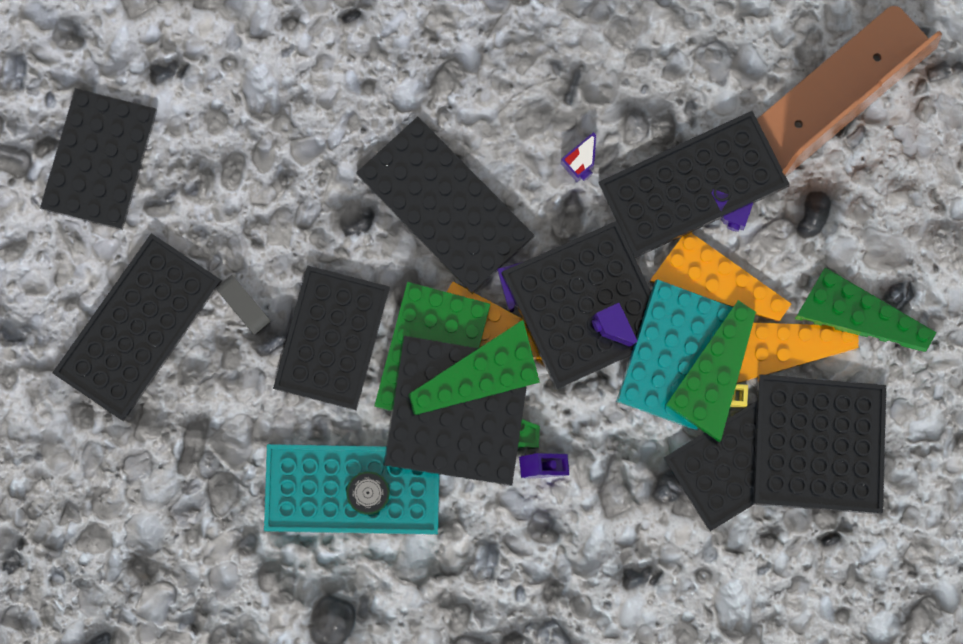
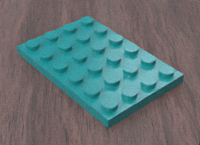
M655 280L636 338L638 342L634 344L616 402L692 430H697L698 427L668 408L666 404L733 307L661 280Z

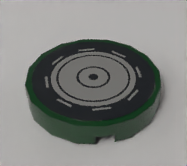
M366 471L357 474L351 479L347 486L346 495L348 503L355 511L360 514L371 515L385 508L389 501L390 490L388 483L381 475L376 472Z

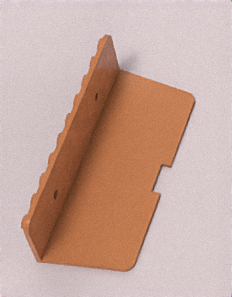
M888 7L758 117L757 121L783 170L782 173L788 176L937 49L942 33L938 31L928 38L900 7ZM873 56H879L880 61H875ZM800 122L802 127L796 128L794 123Z

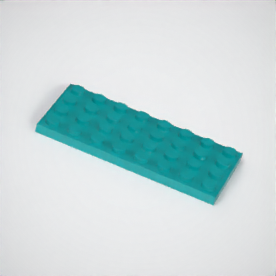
M267 444L264 531L438 535L439 474L384 466L386 447ZM366 471L376 472L381 475L388 483L390 490L389 501L385 508L371 515H364L355 511L348 503L346 495L347 486L351 479L357 474Z

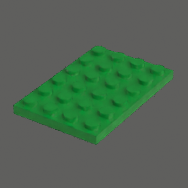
M407 282L374 407L392 411L403 336L479 348L490 304Z

